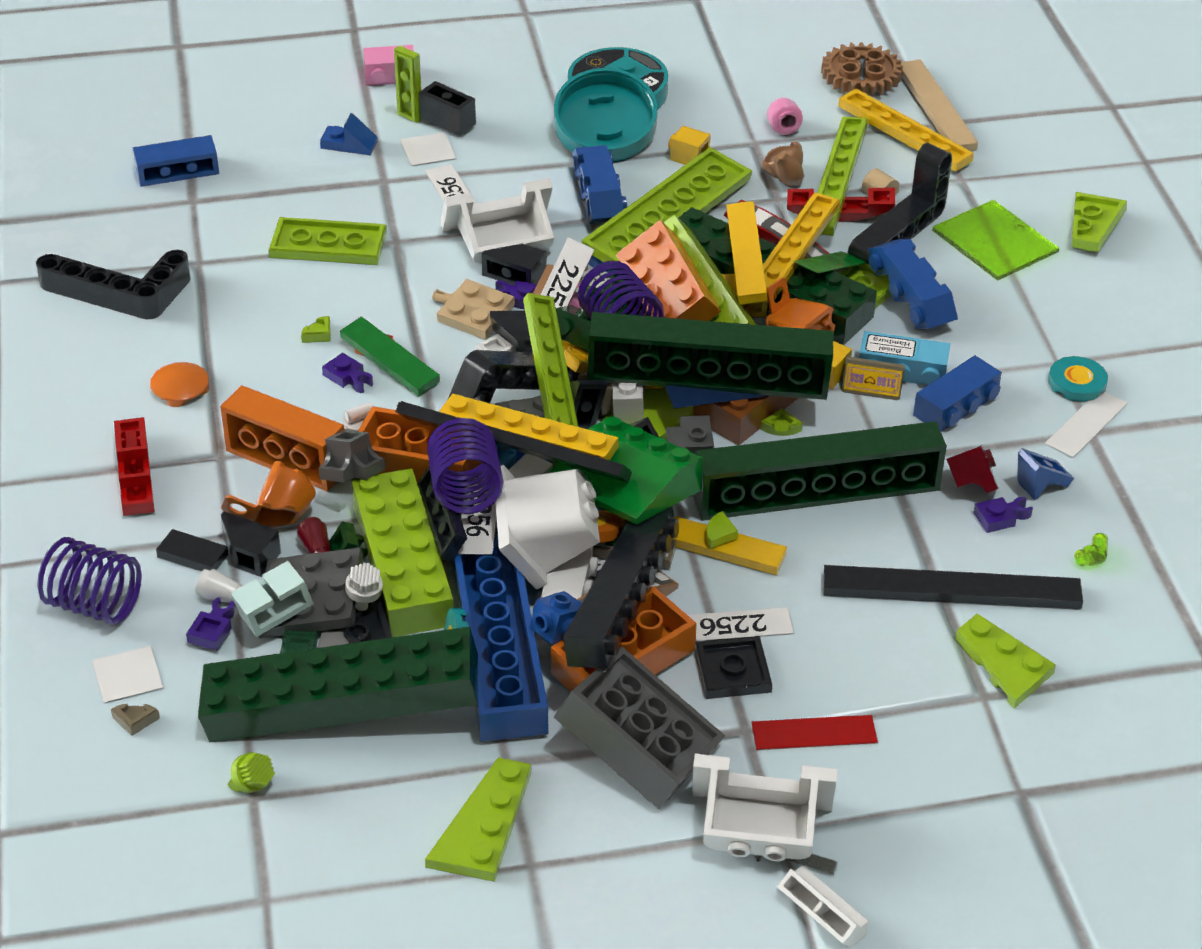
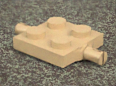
M466 279L452 294L436 289L432 296L434 301L444 304L437 312L438 322L485 340L493 332L490 311H510L515 305L514 296Z

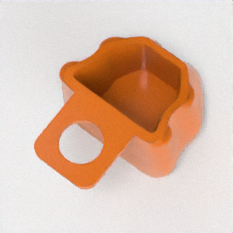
M782 277L767 288L770 314L766 317V326L835 330V324H833L831 319L834 310L832 307L813 301L797 298L790 299L787 280ZM778 287H781L782 297L778 303H775L774 292Z
M275 461L266 477L256 505L232 495H226L221 509L270 527L294 524L307 511L312 500L315 498L316 490L302 471L288 468L282 461ZM230 504H239L246 509V511H237L230 506Z

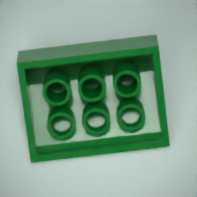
M617 417L605 418L602 422L588 429L618 437L619 448L610 461L623 464L632 472L629 483L579 469L592 483L596 492V498H594L595 505L637 525L702 491L701 456L690 452L686 448H681L667 442L664 438L647 433L642 428L627 424ZM558 463L549 473L578 468Z

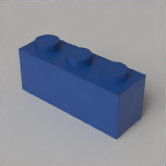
M212 135L133 147L140 187L219 174L217 152Z
M974 355L917 392L913 416L924 423L936 421L940 432H942L946 428L957 424L960 419L969 413L975 412L987 401L996 398L1001 389L1000 380L1002 372Z

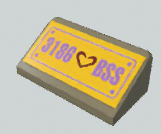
M847 357L842 392L899 400L905 365Z

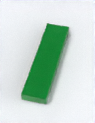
M362 316L340 330V337L418 397L440 382V375Z

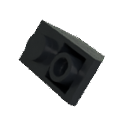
M224 511L221 514L223 536L234 568L262 577L266 572L268 559H275L281 554L279 531L270 526L262 525Z

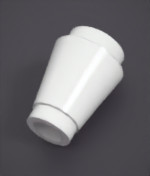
M204 569L197 581L195 592L202 595V599L214 601L219 597L221 602L230 603L231 601L234 602L230 593L242 587V585L215 569L211 571Z

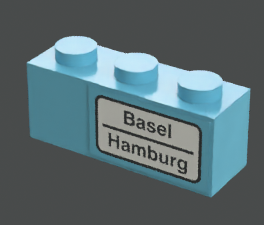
M864 331L859 358L905 365L903 382L929 385L946 374L951 343Z

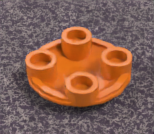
M176 362L165 365L157 370L151 377L150 388L156 396L167 400L169 406L179 407L186 400L206 394L209 391V375L204 368L197 364Z

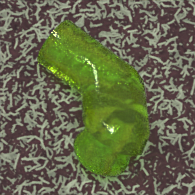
M1104 533L1094 534L1092 545L1084 546L1083 549L1075 552L1076 563L1082 567L1087 564L1095 566L1104 563L1107 559L1108 536Z

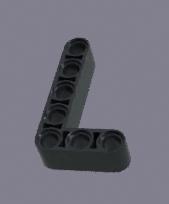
M930 143L923 144L916 157L912 193L856 236L850 243L847 254L869 264L870 255L868 248L894 240L912 239L942 214L946 205L952 154Z
M178 249L166 252L142 279L55 254H45L36 260L39 283L43 290L147 320L159 317L191 280L188 255L185 251Z
M474 350L470 352L461 365L448 399L452 394L490 403L496 389L540 390L533 352ZM567 366L569 381L578 380L580 373L573 371Z

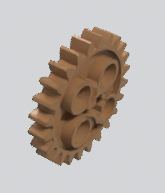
M851 42L850 47L841 44L840 49L833 47L832 52H826V56H823L821 73L823 74L822 79H827V85L833 84L834 90L841 88V93H845L856 88L874 97V92L884 95V90L891 92L892 87H898V82H901L903 65H901V59H897V54L890 55V49L882 51V46L874 48L873 43L864 46L860 42L859 46H855ZM860 59H863V60H864V67H863V77H864V80H861V79H860V68H861V67H860V66H861Z

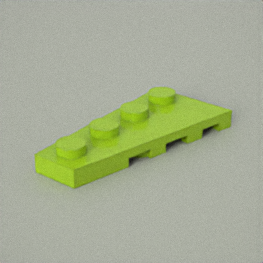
M498 757L426 856L425 868L495 882L532 773L531 764Z

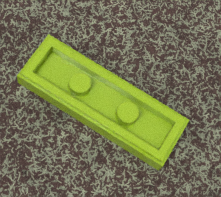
M399 45L394 49L397 114L418 123L422 120L420 118L419 92L421 91L420 54Z

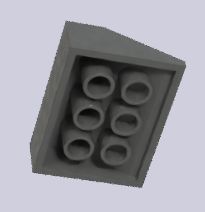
M623 647L619 649L616 656H613L607 669L597 668L573 689L554 715V718L566 730L578 738L658 809L691 776L695 754L709 755L725 737L720 730Z

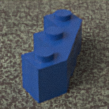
M607 145L575 148L572 152L575 179L579 178L582 201L586 200L588 223L609 221L627 207L626 196L621 195L620 178L613 166L612 153L609 152Z
M911 239L894 240L868 248L870 255L869 265L874 271V275H888L890 281L889 290L894 297V301L909 302L910 319L915 329H930L958 320L951 290L946 284L940 285L935 279L937 273L925 257L919 258L914 252L916 246Z

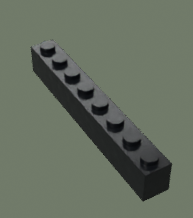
M669 507L637 525L627 521L564 635L567 666L607 669L613 656L618 654L620 643L623 637H627L631 621L637 617L640 603H644L649 586L654 584L657 570L662 568L663 559L666 554H669L673 539L678 537L679 521L674 519L673 507Z

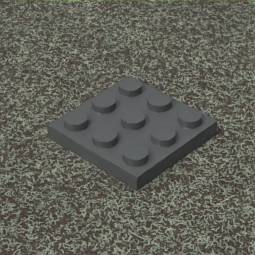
M352 548L268 559L265 573L289 561L304 580L314 605L258 637L267 638L354 627L356 601L347 596L345 583L347 576L351 572V567L355 568L356 565L359 567V564H363L364 556L361 549Z

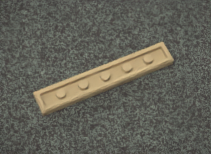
M921 59L901 62V65H903L902 79L939 134L969 151L977 150L978 141Z

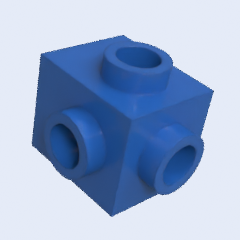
M565 591L539 598L534 605L529 628L538 633L546 642L551 644L558 643L564 639V635L582 603Z

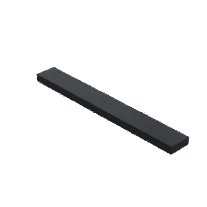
M403 401L398 402L395 411L408 420L436 428L446 421L459 418ZM487 426L493 433L496 445L629 483L632 472L623 464Z
M824 565L823 570L824 596L1082 609L1083 605L1080 578Z

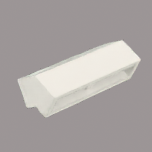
M802 865L795 871L790 869L777 886L843 944L852 947L867 935L869 921L805 866Z

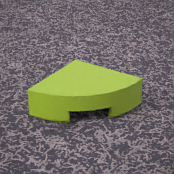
M330 316L316 318L315 323L308 327L306 325L301 332L302 343L331 341Z
M781 408L762 420L760 429L769 434L788 436L801 432L803 423Z
M723 511L713 516L707 525V544L711 549L738 539L737 528Z

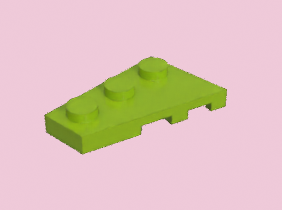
M1076 192L1072 247L1089 252H1098L1127 210V200Z
M978 613L957 629L955 639L977 665H981L991 675L990 681L996 688L1001 687L1008 696L1007 701L1014 709L1055 672L1056 664Z

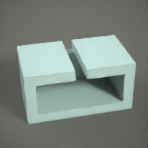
M289 561L263 574V581L259 582L257 579H254L230 593L240 616L256 637L314 605L304 580Z

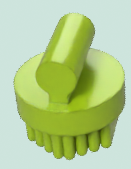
M249 752L238 756L231 766L232 778L228 782L229 788L236 792L241 790L245 793H253L263 789L275 775L274 768L271 767L273 765L270 762L271 758L268 755L256 752Z

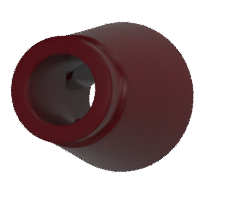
M309 517L298 524L297 538L308 554L331 551L327 525L320 518Z

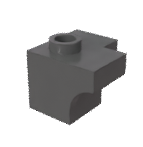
M709 415L679 417V427H666V441L678 447L686 448L696 454V450L714 448Z
M344 429L325 439L326 457L323 464L318 467L320 479L342 483L353 478L367 480L385 470L384 458L378 456L373 451L369 433Z

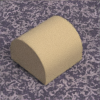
M875 168L865 176L861 191L868 195V188H895V194L899 193L900 184L891 176Z

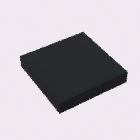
M760 636L695 643V654L706 699L772 693V681Z

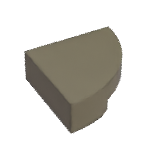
M126 703L111 709L112 717L131 736L160 719L159 710L148 704H143L144 706H128Z

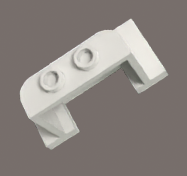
M551 179L525 182L521 196L474 204L471 192L444 197L440 219L442 232L459 229L475 263H482V253L484 250L521 243L545 251L552 246L554 241V235L546 212L553 189Z
M502 465L500 467L504 481L501 495L495 502L499 550L537 590L547 584L546 573L600 542L597 523L599 513L594 501L596 492L591 481L579 469L515 478Z
M695 754L692 796L708 798L703 834L705 846L713 850L728 852L736 857H746L752 854L764 856L772 861H782L785 858L805 859L811 856L816 810L832 812L837 769L802 765L800 780L729 773L730 757Z

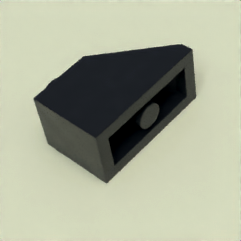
M522 243L484 250L482 253V276L497 281H504L513 286L516 281L537 285L547 266V251Z
M490 311L492 330L496 334H499L516 347V352H533L525 311Z
M576 380L570 382L578 427L589 429L596 424L608 386L606 380Z

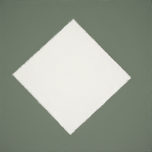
M445 132L400 139L411 166L456 158Z
M151 646L92 660L103 703L163 688Z

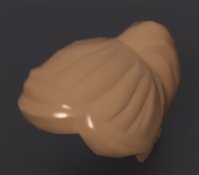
M791 142L790 146H780L769 151L762 163L763 170L767 171L774 178H778L786 186L794 187L802 184L805 175L802 167L803 150L799 142Z

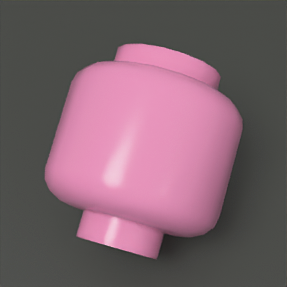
M789 98L776 99L771 103L767 111L768 122L774 131L781 135L793 134L802 125V111Z

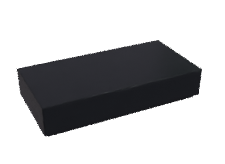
M174 529L168 533L156 549L158 558L199 571L204 569L210 571L212 569L217 570L229 554L228 546Z

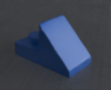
M350 113L344 128L341 126H327L320 139V147L326 150L371 156L378 142V137L353 113Z
M1023 448L1018 452L1017 481L1034 500L1039 497L1047 485L1054 486V484L1067 488L1075 479L1055 459Z

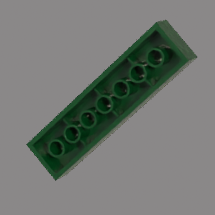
M693 207L678 217L693 232L720 273L735 274L729 224ZM759 238L762 263H764L776 245ZM799 265L787 281L790 299L797 298L818 302L834 309L831 316L832 322L835 324L833 341L845 345L874 317L877 290L831 270L816 273ZM782 290L780 291L776 299H774L775 303H778L782 297Z
M592 312L587 380H606L609 383H636V385L659 387L679 386L734 393L827 400L833 361L834 331Z
M933 421L696 450V455L702 457V491L693 496L701 521L710 520L722 511L727 517H736L940 491L947 445L937 422Z
M462 627L203 664L198 718L209 742H217L478 705V651L470 627Z

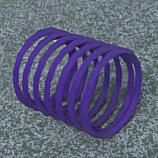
M606 261L595 266L585 275L580 283L577 295L579 306L590 319L592 312H599V309L601 313L615 314L631 300L628 307L620 313L627 314L637 299L638 303L630 315H636L643 303L639 316H643L648 307L646 316H651L653 311L652 317H664L663 305L657 296L653 294L627 264L620 261ZM608 270H614L606 274H603L596 281H594L586 293L587 287L595 277H597L600 273L606 272ZM614 275H619V276H616V277H614V278L608 279L606 282H604L601 286H599V287L597 288V290L595 291V293H594L593 296L591 297V293L593 292V290L595 289V287H596L600 282H602L605 278H608V277H611V276H614ZM625 280V281H622V282H619V283H616V284L612 285V286L609 287L606 291H604V292L602 293V295L600 296V298L598 299V301L596 302V305H595V301H596L597 296L600 294V292H601L605 287H607L609 284L614 283V282H616V281ZM627 286L625 288L617 290L610 297H608L600 309L602 301L610 292H612L616 288ZM628 292V294L621 296L614 303H612L608 311H605L609 303L614 298H616L618 295L622 293Z
M470 418L449 420L437 427L429 438L427 447L436 500L445 509L456 514L470 515L486 510L501 495L504 482L493 433L485 424ZM463 460H478L482 462L476 468L464 472L447 469L454 463ZM474 504H478V505H475V506H472V507H458V506H471V505H474Z
M63 537L53 543L46 552L38 573L37 589L39 597L45 605L61 606L63 610H72L74 614L82 613L85 617L93 616L96 621L104 620L106 624L116 625L129 615L137 601L141 588L142 572L140 564L135 557H130L127 554H118L116 551H108L106 548L96 547L94 544H86L84 541H75L71 537ZM69 544L61 551L52 565L47 582L46 597L43 592V578L47 564L53 553L61 545ZM72 549L73 555L68 559L62 570L57 596L53 598V581L57 569L64 556ZM85 551V552H86V555H85L84 558L82 559V554H81V553ZM96 554L97 558L93 562L92 556ZM107 558L108 562L103 566V559ZM117 561L118 564H117L116 567L114 568V564H113V563ZM87 562V571L80 588V593L74 600V592L78 585L81 571ZM127 563L130 571L127 595L118 613L111 618L109 615L116 607L122 594L125 573L124 565ZM98 566L97 577L91 595L85 603V595L91 581V576ZM69 570H70L69 577H68V579H67V581H66V583H65L67 574H68V572H69ZM108 570V578L102 598L97 606H95L102 579ZM119 572L116 593L108 607V598L112 584Z

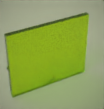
M994 199L933 226L932 229L933 232L997 281L1059 252V247Z

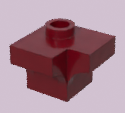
M983 445L946 459L957 488L966 484H977L986 493L999 488L992 470L996 463L990 449L984 450Z

